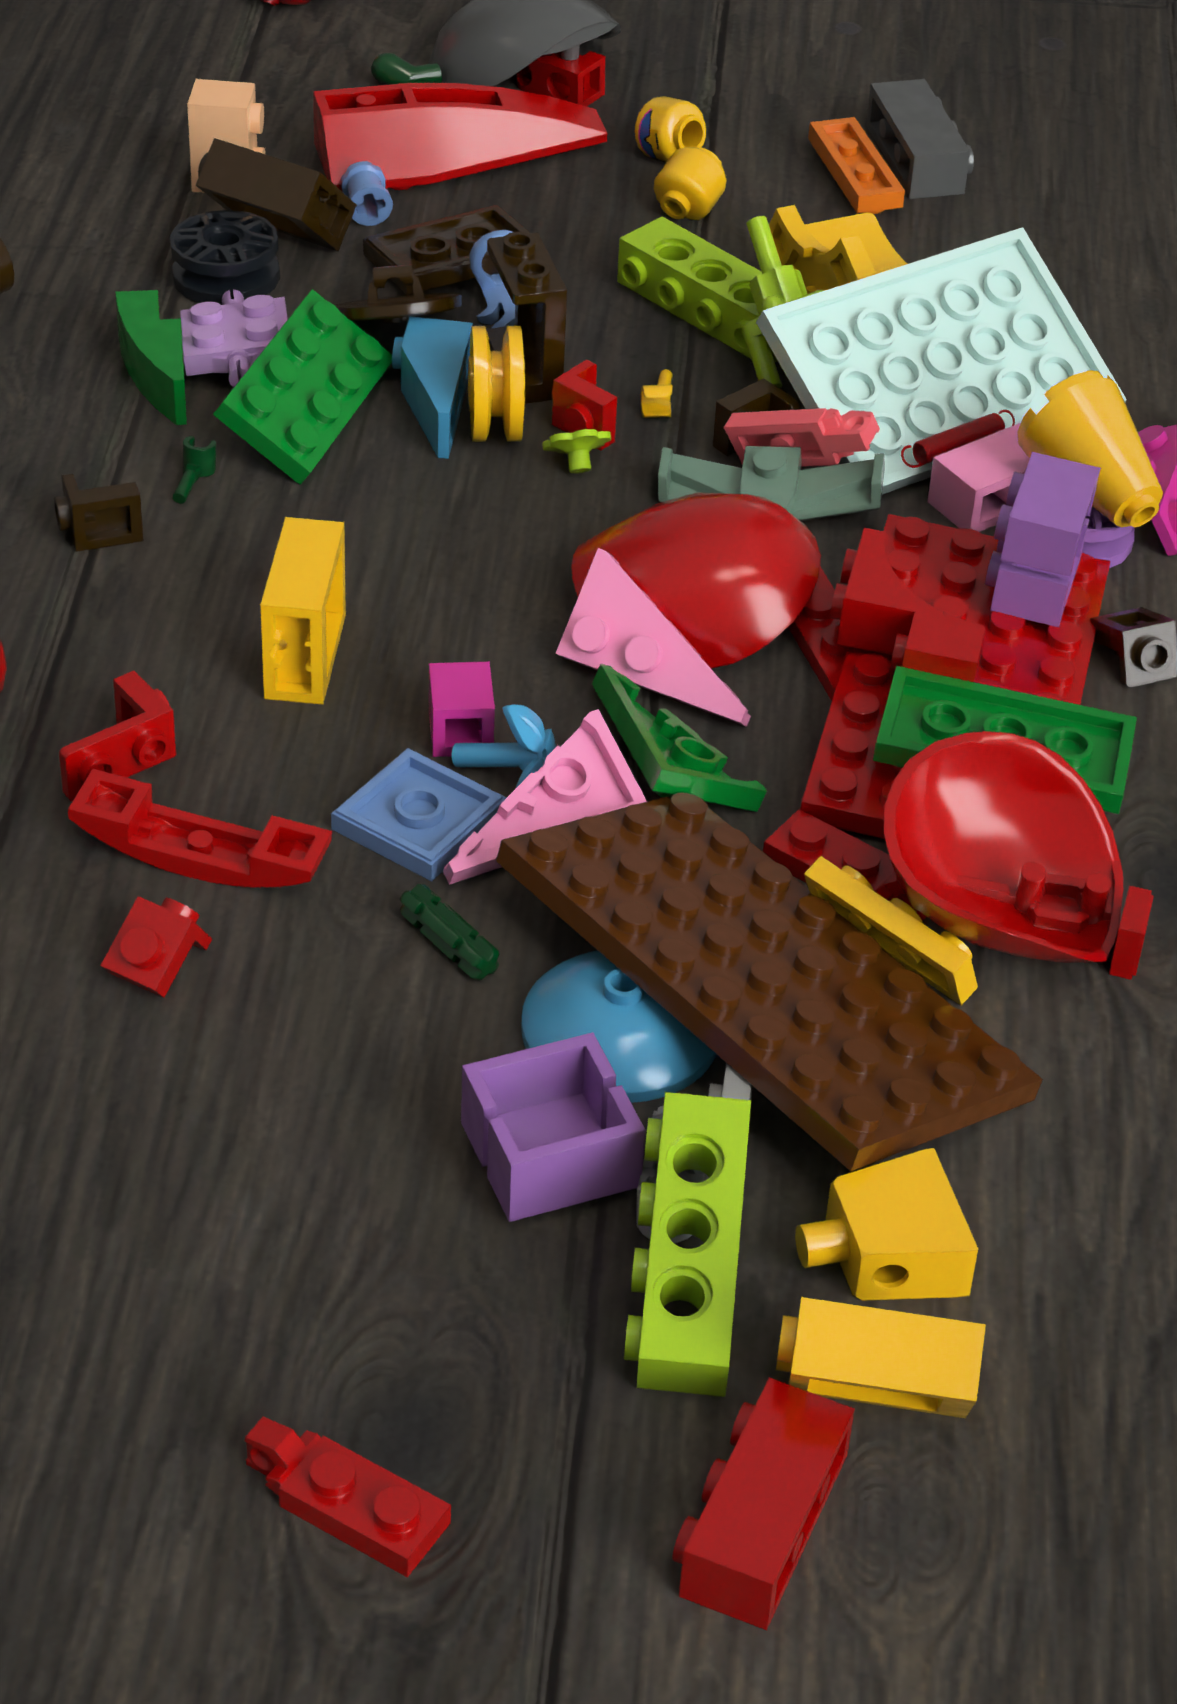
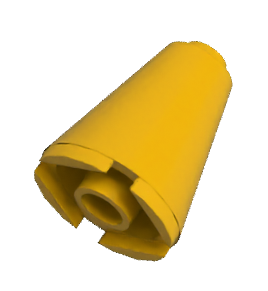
M1089 370L1072 375L1051 387L1044 393L1049 402L1037 415L1032 408L1024 415L1017 431L1019 446L1029 458L1032 452L1100 467L1092 507L1118 527H1139L1149 522L1159 510L1163 491L1117 384L1108 375L1107 378H1103L1099 371Z

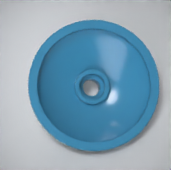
M599 951L578 955L551 968L532 986L523 1005L521 1029L526 1049L593 1032L616 1074V1086L622 1085L631 1103L665 1097V1092L676 1093L686 1088L708 1070L717 1055Z

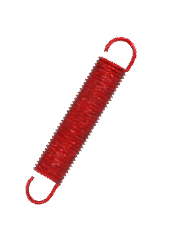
M1004 409L998 412L999 414L1002 412L1009 413L1013 420L1012 426L1015 425V418L1009 410ZM997 413L983 416L916 441L913 445V456L917 463H919L918 465H910L904 459V451L907 448H911V445H907L902 449V460L907 466L912 468L923 466L933 462V457L1005 429V423Z

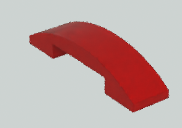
M95 769L91 770L68 808V818L100 841L126 855L185 877L230 886L282 887L311 882L332 841L331 830L273 815L270 817L265 829L259 831L152 803V784Z

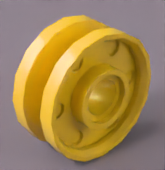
M471 326L470 356L468 358V404L472 442H486L491 417H502L507 441H522L525 409V362L521 326H507L501 351H491L485 326Z

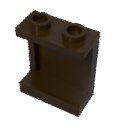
M512 232L503 237L489 238L487 240V251L513 304H515L514 326H521L525 362V404L553 400L552 389L554 379L564 373L567 288L538 232ZM507 326L486 329L491 351L502 350L503 337Z

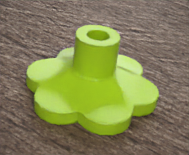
M583 429L573 433L554 434L549 437L550 440L543 441L542 446L544 451H556L567 454L570 473H584L591 470L589 452L611 441V432Z

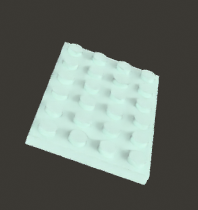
M1023 227L763 310L756 321L805 409L826 408L828 410L833 408L839 410L841 416L850 410L873 413L880 430L870 443L869 450L854 452L851 456L843 457L839 464L874 459L875 454L884 453L885 471L882 494L931 477L933 462L917 468L909 467L903 462L901 451L907 445H911V448H907L904 451L905 461L910 465H918L919 463H917L913 456V445L916 441L992 413L999 414L998 412L1004 409L1009 410L1013 414L1015 425L1019 424L1030 408L1037 415L1049 402L1044 393L1072 375L1094 370L1099 371L1103 378H1107L1108 375L1116 383ZM1118 386V388H1119V390H1120V392H1121V395H1122V397H1123V399H1124V402H1126L1127 399H1126V397L1124 396L1123 392L1121 391L1120 387ZM1007 412L999 414L1005 423V429L1011 427L1013 424L1011 415Z

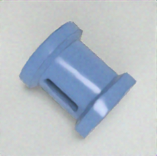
M368 161L356 162L350 165L341 177V188L343 193L357 204L352 219L364 226H374L384 222L393 209V201L389 191L385 188V176L381 168Z

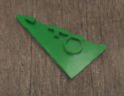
M600 664L592 685L653 792L661 797L671 796L676 793H689L700 797L706 802L758 812L767 792L762 784L757 780L742 781L728 776L722 771L728 757L703 741L698 733L669 710L659 709L656 717L635 701L641 689L626 676L615 671L611 666Z

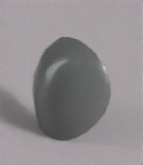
M471 0L443 24L434 45L429 64L438 63L441 69L442 83L495 86L509 79L543 55L560 52L562 59L576 60L579 58L580 44L592 39L602 40L616 37L621 33L622 27L603 8L591 0Z

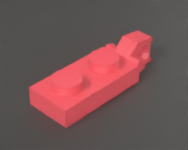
M826 408L732 413L724 426L742 465L746 446L801 447V467L838 465L843 457L851 456L854 452L868 451L870 443L880 430L872 412L850 410L841 416L839 410L833 408L828 410Z

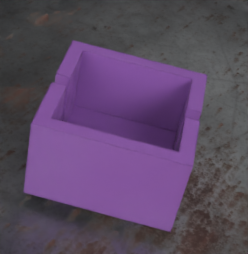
M1032 452L1025 474L1014 472L1006 505L1003 504L995 529L994 539L999 540L997 552L993 551L985 580L986 586L995 587L990 611L1059 627L1080 563L1089 519H1086V516H1090L1100 467Z
M593 1032L462 1065L461 1124L482 1167L487 1166V1178L509 1222L638 1188L643 1169L645 1128L622 1085L616 1086V1074Z

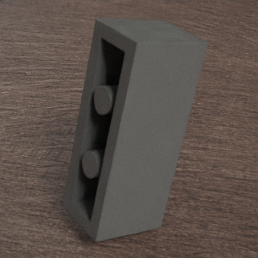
M925 79L871 83L866 127L896 178L904 188L908 198L917 199L965 194L967 174H971L974 167L972 148L970 145H966L958 132L955 121L950 120L943 108L940 97L935 96Z

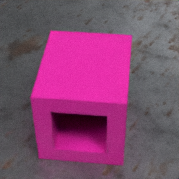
M490 661L429 663V721L433 757L452 756V748L455 743H494L495 705Z

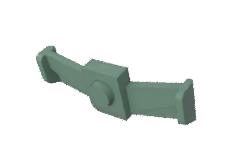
M746 446L743 467L739 468L673 454L671 448L663 447L658 473L659 502L697 492L748 494L765 497L781 505L800 521L877 510L881 507L885 457L884 453L875 454L874 459L801 470V447Z

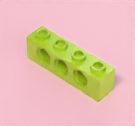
M663 216L619 238L618 283L751 359L743 328L747 322L759 317L749 284L755 276L762 274L760 270ZM771 349L774 361L777 362L778 360Z
M665 1092L663 1118H648L644 1161L658 1162L656 1183L642 1182L638 1225L652 1227L650 1248H635L631 1292L645 1293L643 1316L628 1315L624 1360L638 1361L637 1388L722 1397L726 1395L751 1100ZM685 1170H698L705 1173L709 1178L695 1183L682 1179L678 1174ZM690 1234L701 1239L704 1244L697 1248L686 1249L677 1246L671 1239L678 1235ZM683 1300L692 1303L699 1311L690 1316L683 1317L669 1313L664 1306L672 1301Z

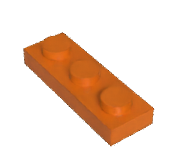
M855 117L810 122L808 140L856 213L868 212L878 214L888 209L903 208L904 188Z

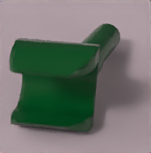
M194 436L186 437L183 440V476L172 496L176 503H185L195 481L199 477H207L215 473V440H212L210 445L206 447H195Z

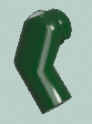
M382 53L374 59L371 66L373 77L383 85L442 83V74L438 63L413 66L395 54Z

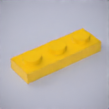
M822 856L804 873L811 894L830 902L836 912L862 933L873 937L884 951L905 968L920 975L925 982L962 1006L978 988L971 960L973 956L965 943L950 932L943 931L939 935L924 925L915 910L898 898L888 901L873 891L868 880L857 870L850 866H844L840 869Z

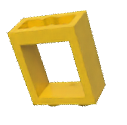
M285 517L260 604L264 699L324 704L346 617L344 522Z
M801 1297L798 1317L783 1315L776 1371L790 1372L789 1385L826 1398L966 1418L977 1401L986 1324Z

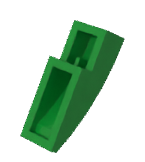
M158 290L115 291L120 350L128 374L141 394L161 414L175 425H187L181 319H160Z

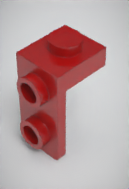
M135 671L113 679L117 724L64 746L59 751L62 789L70 801L74 800L92 769L128 778L176 756L173 709L170 707L163 692L157 688L152 689Z

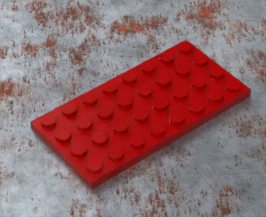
M888 514L883 530L887 532L886 552L892 569L904 585L931 606L954 617L986 626L975 683L1078 705L1081 704L1096 628L1090 621V618L1097 617L1100 614L1111 561L1093 558L1088 554L1082 553L1060 625L1055 627L990 611L995 587L986 586L985 580L993 551L997 552L999 540L994 539V536L981 534L973 529H957L929 523L917 517H901ZM848 646L800 810L838 829L885 839L884 804L892 783L902 768L873 761V756L895 669H890L892 655Z

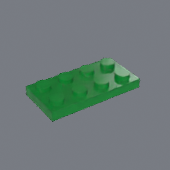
M312 289L213 415L301 485L392 363V354L382 347L375 338L369 336L342 314L334 304L325 300Z
M896 666L876 740L873 761L903 768L910 758L935 741L970 732L1013 733L1035 740L1061 755L1084 779L1100 802L1103 810L1119 814L1124 796L1137 717Z

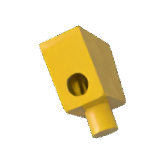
M934 1148L923 1149L838 1176L830 1184L826 1220L801 1224L796 1227V1247L802 1266L808 1268L840 1262L852 1295L862 1301L970 1296L978 1247Z

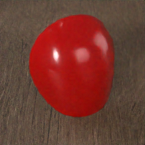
M697 492L657 503L582 543L577 547L573 555L571 569L577 596H579L597 549L600 548L607 551L618 561L622 569L650 597L661 613L674 624L712 669L734 664L756 653L772 642L795 621L812 596L819 577L821 554L816 537L809 528L781 505L765 497L748 494Z
M981 731L964 733L935 741L907 761L895 777L884 804V838L897 882L916 910L948 932L973 945L1017 957L1062 963L1104 962L1114 952L1119 930L1124 891L1123 870L1113 830L1100 802L1084 779L1061 755L1035 740L1013 733Z

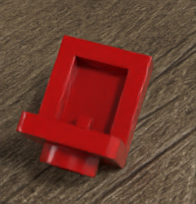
M585 360L554 379L552 389V425L566 433H573L583 429L611 432V441L604 443L602 447L596 448L602 451L615 442L617 396L596 386L597 364Z
M138 896L100 966L118 978L165 998L192 945L207 951L213 939L196 924L200 915L188 906L165 897L160 906Z

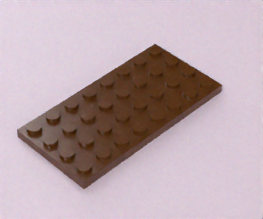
M676 793L660 799L630 805L614 811L584 817L572 822L538 829L501 840L496 858L498 864L850 1171L1034 1101L1043 1079L1021 1062L1015 1052L1000 1045L973 1023L967 1013L953 1007L926 985L925 980L920 975L905 968L884 951L873 937L862 933L836 912L830 902L811 894L806 886L792 876L788 868L773 861L751 843L746 834L730 826L709 809L704 800L696 795Z

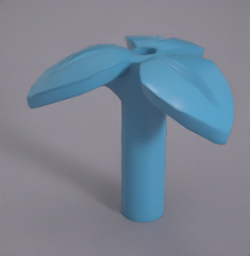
M512 704L506 705L502 709L518 743H455L452 748V762L455 767H519L523 772L518 780L517 788L530 773L537 772L543 766L545 758L556 748L552 729L544 730L542 719L530 708L524 705Z

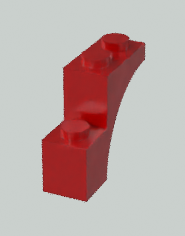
M864 528L858 550L849 548L846 550L840 583L843 584L837 583L834 591L830 618L840 620L837 644L892 655L890 669H896V666L975 682L986 626L954 617L916 596L904 585L892 569L886 552L887 532Z

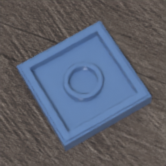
M407 748L331 813V829L432 882L443 872L448 862L455 857L464 841L474 831L478 833L497 813L499 805L507 797Z

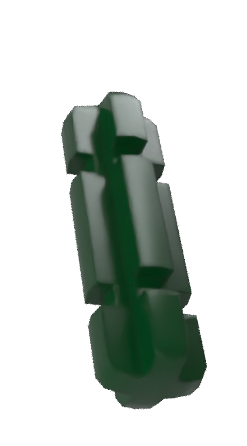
M417 884L411 891L406 890L400 898L402 902L401 914L416 928H421L420 932L453 962H459L458 966L473 980H482L488 974H494L499 967L497 962L500 955L499 950L483 936L477 937L479 932L448 904L440 901L441 898L428 886Z

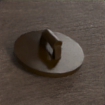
M413 264L373 268V280L369 284L368 299L335 304L338 310L350 320L382 319L383 323L408 322L409 317L450 311L463 305L462 294L460 293L424 294L420 279L414 275ZM396 277L401 279L405 286H413L414 294L378 298L377 289L385 288L387 280Z

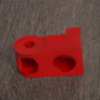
M589 51L583 56L579 55L578 59L570 61L562 59L560 52L543 55L517 73V86L525 92L551 96L587 107L605 95L606 56Z

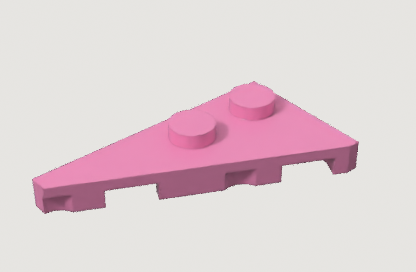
M598 548L556 654L596 671L600 664L609 665L641 688L747 727L751 716L737 695L708 666L697 650L674 624L661 613L650 597L622 569L618 561L607 551Z
M599 709L589 712L574 734L561 747L557 745L545 758L543 766L537 772L530 773L499 805L497 813L478 833L474 831L464 841L455 857L443 869L449 885L501 868L502 866L496 862L501 840L647 802Z

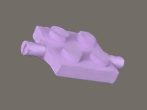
M233 289L234 299H231L230 290L226 291L222 296L223 305L217 302H202L192 306L191 309L180 310L186 376L207 373H229L230 385L235 387L239 379L243 377L288 320L285 297L273 298L269 295H255L244 300L243 294Z

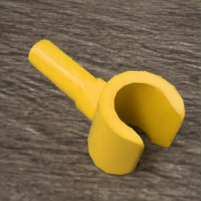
M664 369L660 372L657 385H643L641 387V413L643 418L671 417L670 396L672 395L673 386L671 381L673 374L670 370Z

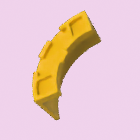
M791 205L776 208L769 224L782 266L793 265L794 269L800 270L808 294L816 290L832 289L908 264L892 247L875 215L867 212L804 224L796 206Z

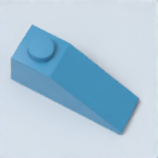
M409 317L404 337H395L392 367L393 369H401V392L438 458L449 459L468 385L470 331L473 323Z

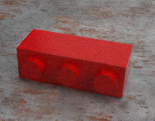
M770 1377L756 1405L748 1402L743 1403L736 1417L730 1437V1445L735 1447L728 1461L720 1458L714 1461L702 1493V1502L706 1503V1506L699 1519L691 1516L685 1519L674 1546L672 1559L682 1564L679 1597L767 1631L848 1455L855 1408Z

